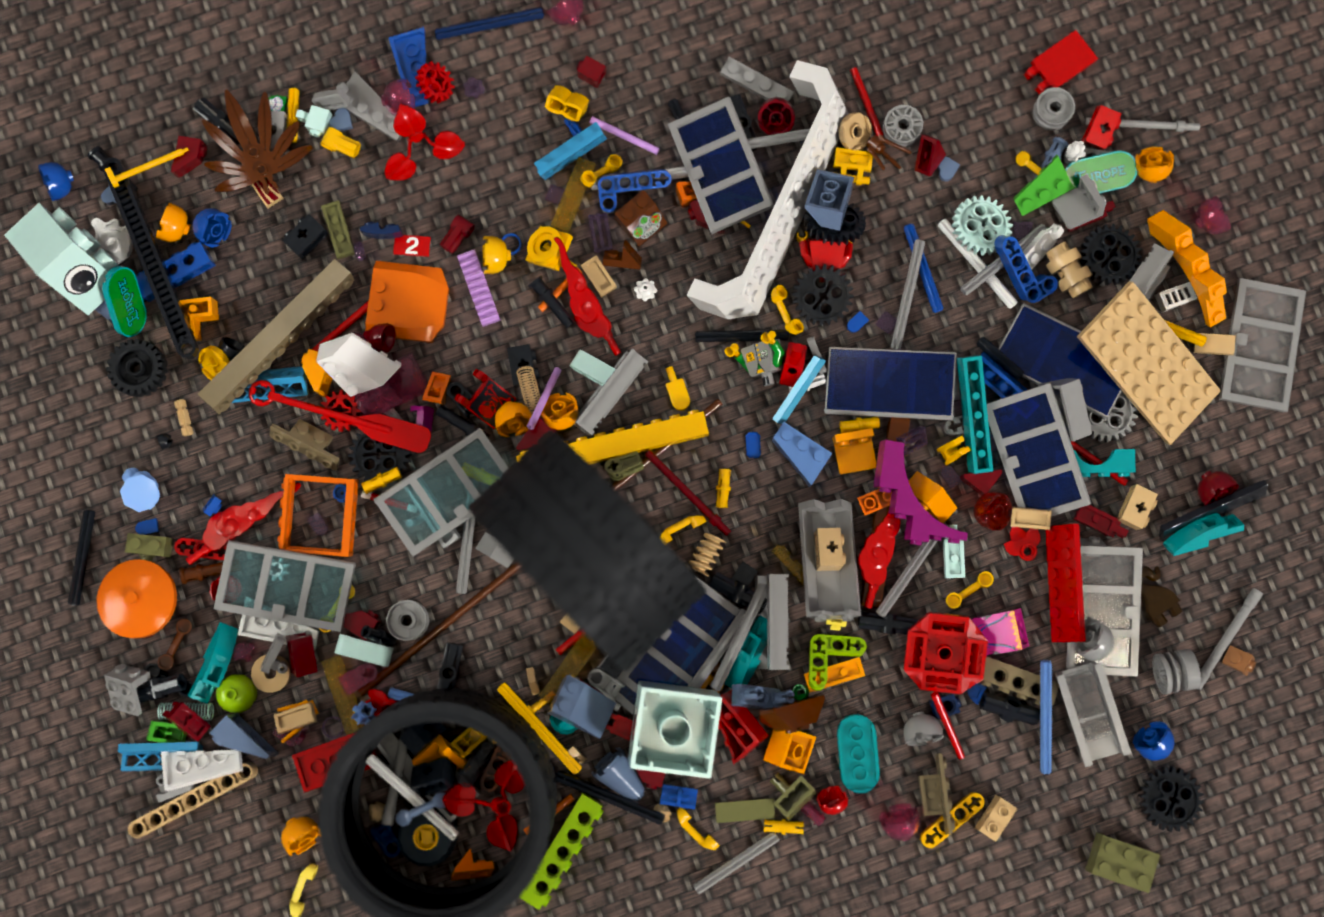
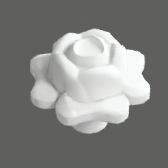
M1074 141L1068 145L1066 151L1068 161L1076 162L1078 158L1083 159L1086 152H1084L1085 145H1083V141Z
M645 278L643 281L636 283L637 286L634 288V291L637 293L638 299L642 298L643 301H647L655 297L654 293L657 292V289L654 286V281L649 282Z

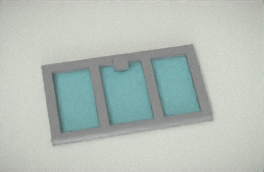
M479 428L373 500L414 557L473 517L474 515L470 512L468 506L480 495L483 496V492L498 478L501 479L508 466L483 430Z
M229 540L213 609L342 632L356 563Z

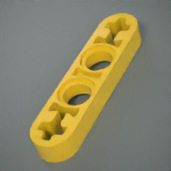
M971 792L952 807L950 816L954 818L955 830L984 807L985 801L981 794ZM972 797H979V800L977 801L978 806L974 804L971 805L969 808L972 811L969 813L968 809L965 806H963V804L966 803V805H970L972 803ZM958 808H962L965 811V816L962 819L955 817L954 813ZM943 815L920 834V841L925 847L934 848L949 836L939 828L940 823L944 821ZM935 827L937 832H939L941 836L939 837L936 834L932 838V843L925 842L927 839V834L931 836L935 833V831L932 830Z

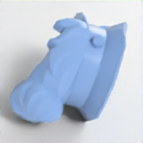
M137 468L125 470L122 475L124 485L120 490L124 505L137 512L152 509L160 498L159 485L155 478L147 471H138Z

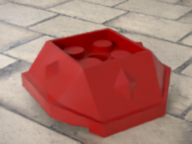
M928 612L907 632L903 669L921 690L962 694L984 679L988 640L969 616ZM943 648L950 650L946 656H941L939 652Z

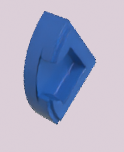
M977 683L967 690V694L978 705L987 687Z

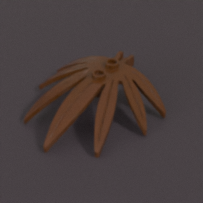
M226 89L224 93L227 114L243 151L218 127L204 119L202 123L214 141L228 154L240 161L242 165L239 166L225 161L205 162L204 166L213 171L228 175H240V177H233L221 182L215 188V191H236L260 181L263 184L265 194H269L267 178L276 190L280 189L278 184L274 182L273 174L286 170L299 162L313 147L311 145L298 147L281 158L292 144L298 132L300 123L296 121L282 133L273 151L270 152L272 114L267 92H263L259 104L258 133L260 144H258L254 130L245 112L234 96Z

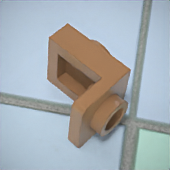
M1231 645L1222 661L1223 665L1240 671L1246 676L1249 672L1252 673L1256 666L1255 658L1252 654Z

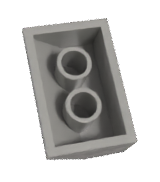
M1066 378L1045 382L1052 385L1070 441H1076L1091 435V423L1088 418L1087 405L1084 400L1080 379ZM1046 393L1040 394L1046 424L1055 422ZM1058 429L1048 432L1050 439L1061 440Z

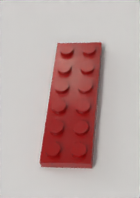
M1079 524L1050 526V530H1046L1051 642H1086Z

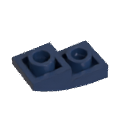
M368 222L363 227H360L363 235L370 238L392 239L403 236L400 226L395 224H388L382 229L378 222Z

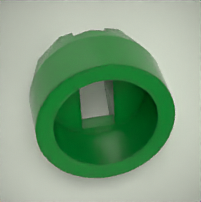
M797 684L792 689L794 692L793 697L797 700L806 699L809 695V690L805 685ZM805 691L804 694L798 695V692Z

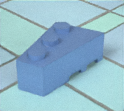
M783 422L772 439V442L791 463L808 487L813 484L832 455L830 451Z

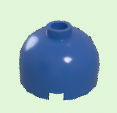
M55 162L38 165L51 200L56 201L66 197L71 191V182L74 181L71 171H66L61 164Z
M215 208L200 211L192 225L195 237L208 247L219 246L218 243L222 239L225 241L231 232L232 223L228 219V214Z
M1158 721L1150 723L1151 727H1148L1146 730L1142 727L1133 738L1134 747L1139 754L1151 761L1167 758L1175 746L1174 735L1164 722Z

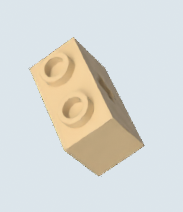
M1138 484L1132 485L1118 513V521L1135 530L1145 528L1150 520V517H1148L1150 511L1154 510L1158 501L1156 498L1158 494ZM1136 505H1139V509H1141V511L1137 512L1138 508L1136 507Z
M817 528L814 532L816 570L839 571L846 563V555L842 552L844 534H841V528Z
M995 795L974 828L996 842L1017 808Z

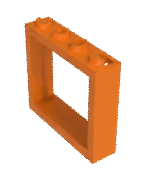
M285 474L281 485L282 489H284L283 497L280 500L282 516L279 517L278 522L279 528H281L280 535L277 538L279 549L305 554L353 556L359 479ZM295 480L346 484L341 549L290 545Z

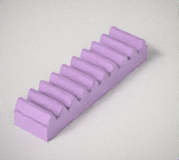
M475 249L457 255L482 326L501 321Z

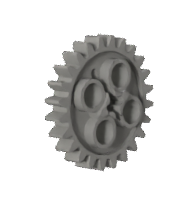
M1103 380L1101 385L1097 381L1093 383V386L1088 385L1086 387L1087 391L1082 390L1084 399L1104 408L1115 388L1114 382L1110 381L1107 385L1106 381ZM1121 392L1117 399L1121 407L1117 408L1114 406L1107 419L1087 410L1091 423V439L1098 436L1099 442L1103 441L1104 437L1106 442H1110L1112 438L1114 441H1117L1119 436L1123 438L1126 436L1125 432L1129 433L1132 431L1129 426L1136 424L1132 419L1138 418L1136 414H1133V412L1137 411V408L1133 407L1132 402L1123 392ZM1094 397H1100L1102 404H1097ZM1092 414L1098 417V423L1092 421ZM1111 418L1117 421V427L1111 425Z

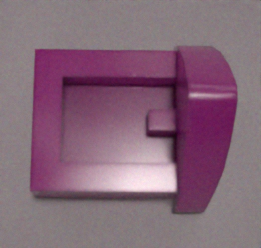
M410 406V412L417 413L416 424L424 426L432 432L434 409L429 406Z

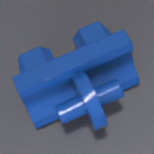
M663 784L660 804L695 809L698 789Z

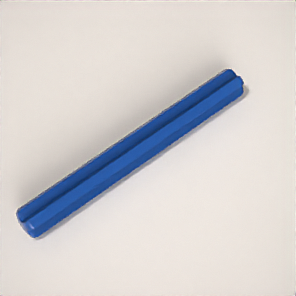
M908 224L904 226V232L910 249L913 251L915 240L919 238L914 224ZM923 252L919 274L934 313H938L943 310V305Z

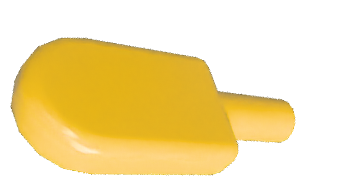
M673 366L666 368L670 382L666 383L665 386L673 407L676 410L683 411L689 407L690 397L684 380L682 378L677 379Z

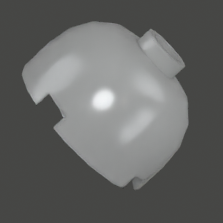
M1098 620L1086 624V642H1075V651L1090 661H1099L1109 656L1114 646V636L1111 630Z
M925 712L914 713L913 717L908 719L904 725V739L908 746L927 745V741L932 740L935 743L944 738L938 719L932 715L925 714Z

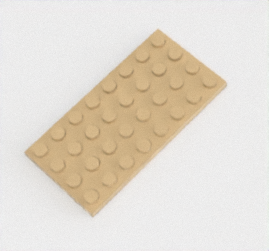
M1129 281L1077 336L1168 445H1171L1221 391L1134 282Z

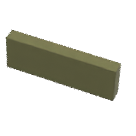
M340 201L322 205V212L337 259L355 255L356 252Z
M774 798L715 802L716 823L775 818Z

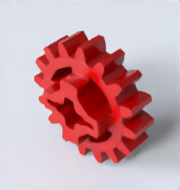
M433 61L425 63L417 70L419 75L415 77L419 81L416 87L421 88L419 93L425 94V100L430 98L431 103L436 101L437 104L449 99V96L453 94L451 90L455 88L451 84L454 78L449 77L451 72H446V66L440 67L439 62L435 64Z
M342 390L339 391V395L333 391V397L330 398L326 395L325 397L328 401L321 402L325 406L324 408L340 411L342 407L346 411L341 413L355 417L363 413L362 410L358 409L361 406L360 402H356L358 398L356 396L350 397L347 393L344 395ZM346 400L350 401L353 407H348ZM323 415L320 417L322 420H327L325 422L327 427L332 425L331 430L333 431L337 427L339 432H343V428L350 431V425L356 427L352 423L336 419L337 423H335L328 416Z

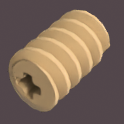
M704 533L703 536L707 540H700L703 547L697 546L696 550L699 554L693 553L692 555L696 561L690 560L689 564L692 566V569L708 577L709 575L705 570L713 569L709 563H716L713 556H720L716 550H723L720 542H726L713 534Z

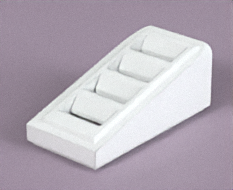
M1190 282L1154 295L1162 313L1197 300ZM1186 287L1190 294V298H1188L1185 293L1184 288ZM1179 290L1181 291L1184 300H1181L1180 295L1178 293ZM1173 292H1174L1175 297H1176V299H1177V301H1178V302H1176V303H1175V300H1174V298H1173V296H1172V293H1173ZM1165 295H1168V297H1169V299H1170V302H1171L1170 305H1169V303H1168L1167 298H1166Z

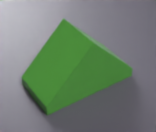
M157 719L151 720L146 740L161 743L185 742L186 735L170 721Z

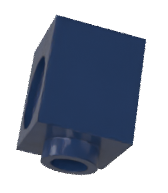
M952 693L940 696L942 703L945 700L950 702V709L946 711L948 716L960 713L959 707H961L958 696ZM928 700L934 717L938 720L941 719L933 700Z

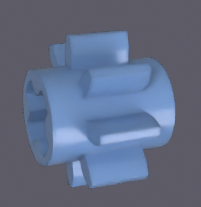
M361 701L358 706L355 705L352 708V711L355 713L351 718L355 719L357 725H365L376 717L373 714L377 709L371 705V702L364 703Z

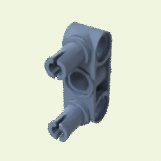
M745 684L732 685V706L766 710L783 705L784 703H793L795 699L789 698L794 696V692L791 690L781 692L780 689Z

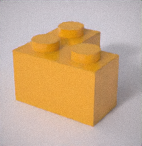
M212 297L180 300L196 341H202L200 322L219 320L218 302Z
M918 471L908 480L917 500L939 522L944 523L957 509L942 486Z

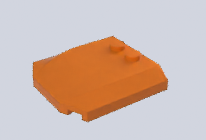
M376 261L372 273L365 323L366 331L370 330L374 325L388 323L394 326L396 339L433 343L435 337L445 325L449 287L442 268Z

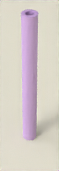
M593 116L590 119V124L597 122L601 129L656 155L659 152L660 148Z
M554 368L527 424L528 429L533 430L561 373L560 368Z

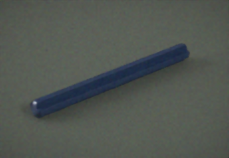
M542 7L436 28L435 35L438 40L542 19L544 18Z

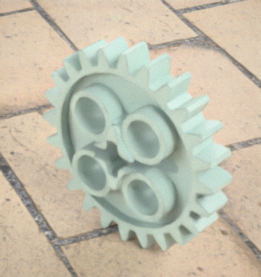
M983 195L978 200L976 196H973L971 200L967 198L964 203L962 202L958 206L959 208L954 211L955 215L952 217V220L955 222L951 225V227L956 228L952 233L959 235L956 241H963L961 247L967 245V251L972 248L974 249V254L980 251L981 256L986 251L988 255H991L993 252L997 253L994 246L996 238L1000 235L1010 236L1012 231L1009 229L1013 226V224L1008 223L1011 217H1006L1008 210L1002 211L1003 204L997 206V200H994L992 203L990 202V197L984 200Z

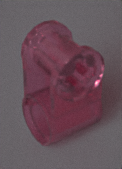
M362 664L344 673L337 679L345 694L350 695L373 681L377 676V669L372 664ZM365 668L371 669L369 677L363 676V673H365Z

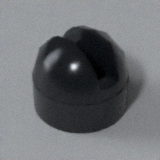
M167 433L157 435L162 450L170 447L173 443V440L170 439L171 435Z

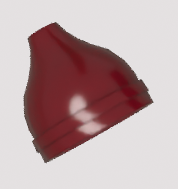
M377 324L370 330L364 331L363 337L374 349L389 352L395 344L396 332L391 324Z

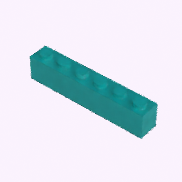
M982 356L958 357L956 359L965 447L968 446L971 451L966 453L968 472L973 474L993 472Z

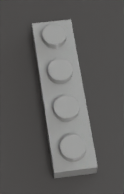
M731 57L727 59L720 71L721 76L765 100L781 97L790 101L794 94L792 90Z

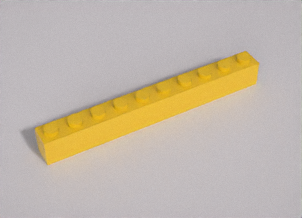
M692 410L685 416L676 414L669 416V420L655 419L650 421L651 424L643 426V423L632 425L631 429L625 430L622 427L614 429V433L606 434V432L595 434L594 438L587 439V436L577 438L576 442L573 443L566 442L589 464H594L635 451L640 453L707 437L709 432L704 411ZM527 450L520 452V455L516 456L518 462Z

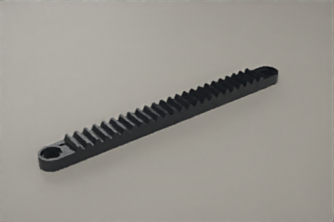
M108 158L103 163L104 174L176 351L184 359H194L199 352L194 332L191 329V325L182 308L183 305L166 269L167 266L155 242L153 232L147 223L148 220L131 184L132 181L130 178H126L118 182L119 187L114 188L105 169L113 164H118L117 171L113 172L114 175L125 172L126 169L117 158ZM188 344L192 345V351L189 354H184L183 348Z

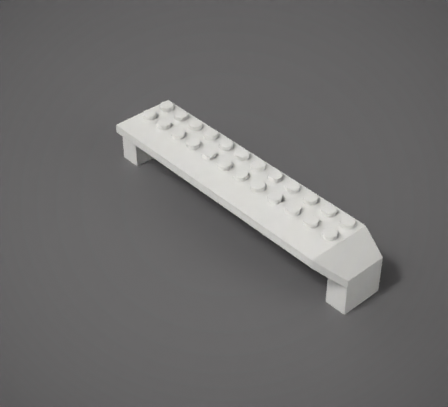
M799 60L796 61L789 77L799 95L820 100L822 105L743 274L719 286L694 279L687 297L698 309L725 319L759 314L806 212L804 207L817 169L825 171L839 141L840 123L849 114L828 69Z

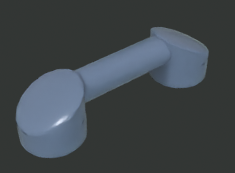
M438 792L432 800L410 811L400 810L396 815L397 824L406 827L411 824L412 818L434 807L439 809L446 808L442 800L446 793Z

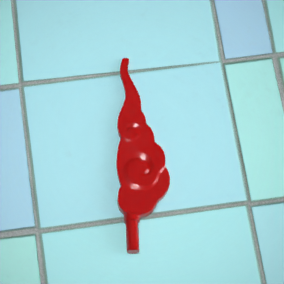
M555 237L554 241L559 246L561 264L569 284L570 308L577 325L594 337H604L615 356L620 354L621 351L611 332V322L603 314L601 305L595 294L587 286L583 274L570 262L563 242L559 237Z
M300 483L295 485V492L300 489ZM284 491L272 493L264 499L248 502L242 506H231L223 512L213 515L208 521L207 528L202 537L204 545L187 557L186 561L191 565L211 551L217 552L224 548L229 540L239 537L255 521H259L268 515L274 505L281 500Z
M889 511L884 517L883 522L877 525L875 532L867 537L864 547L858 556L862 577L869 584V591L864 607L869 609L872 608L879 586L886 580V568L893 556L895 536L900 529L901 519L895 518V514H889Z

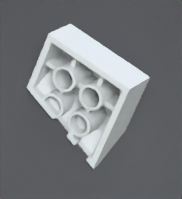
M354 333L320 344L316 360L350 397L383 386L402 364L397 360L392 361L387 358L388 354L383 351L379 353L371 348L370 343Z

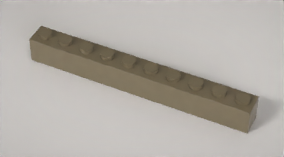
M334 259L197 395L217 414L226 411L230 407V403L235 398H239L249 384H253L258 379V376L267 370L277 357L283 355L291 343L297 341L299 335L304 330L311 327L313 321L318 316L325 313L326 308L331 303L338 300L344 290L352 286L354 278L351 272Z

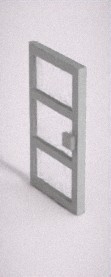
M1243 278L1237 280L1229 335H1236L1235 352L1233 356H1225L1219 400L1283 413L1288 412L1306 296L1305 290Z
M1080 545L1085 625L1098 620L1106 625L1114 636L1112 653L1094 662H1102L1106 675L1138 676L1143 548ZM1067 642L1066 669L1093 662L1085 659L1075 651V642ZM1092 671L1083 673V674H1092V675H1093Z

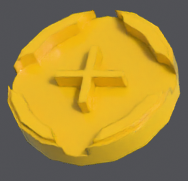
M211 345L202 349L198 357V362L203 367L201 370L209 380H212L230 362L227 355L221 349Z

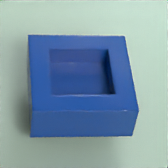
M213 494L202 509L203 512L208 516H211L212 513L216 514L222 506L220 504L221 498Z

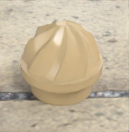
M379 802L370 804V820H376V822L382 820L385 804Z
M660 803L657 804L653 810L665 815L663 823L670 821L671 812L668 806Z

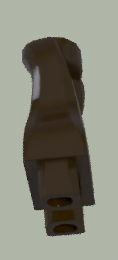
M1143 566L1142 579L1145 577L1151 581L1159 580L1161 577L1159 567L1156 566L1154 568L1155 572H1153L1149 567ZM1133 573L1128 576L1129 586L1133 585ZM1141 583L1143 614L1156 627H1162L1168 622L1162 614L1166 610L1171 617H1175L1183 612L1178 603L1180 599L1172 590L1163 586Z

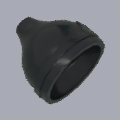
M223 337L218 345V348L227 355L229 361L245 347L237 340L229 337Z

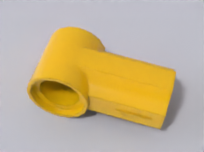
M332 127L327 128L320 143L321 146L330 151H338L354 159L358 156L361 147L360 142L344 136L343 133Z

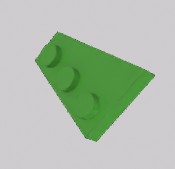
M1056 155L1039 172L1036 178L1029 182L1013 198L1022 216L1074 189L1059 156Z

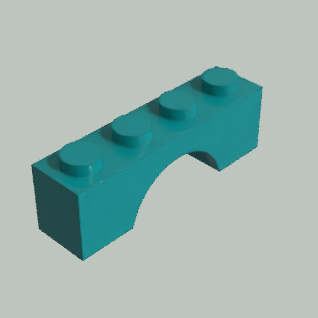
M1135 449L1112 450L1108 459L1099 465L1085 463L1079 458L1076 450H1074L1082 477H1090V473H1098V477H1110V473H1118V477H1130V473L1136 472ZM1065 450L1053 451L1054 467L1069 462ZM1070 470L1061 473L1059 477H1071L1073 472Z

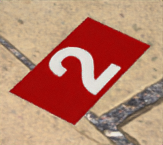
M403 235L402 237L395 238L393 254L429 257L431 237Z

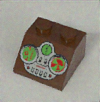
M644 190L614 213L615 220L638 247L668 224L657 205Z

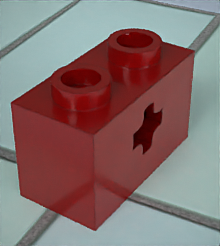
M1102 105L1096 106L1081 141L1100 150L1109 148L1114 139L1112 137L1114 130H1117L1121 124L1122 119L1120 117L1122 113ZM1104 125L1106 131L1102 132L1100 126Z

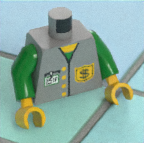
M769 331L761 335V342L742 348L741 352H738L739 346L736 343H732L730 347L725 349V354L729 357L735 356V359L751 377H762L763 386H770L775 384L773 373L779 372L783 368L782 363L785 351L781 346L780 339H774L776 333Z

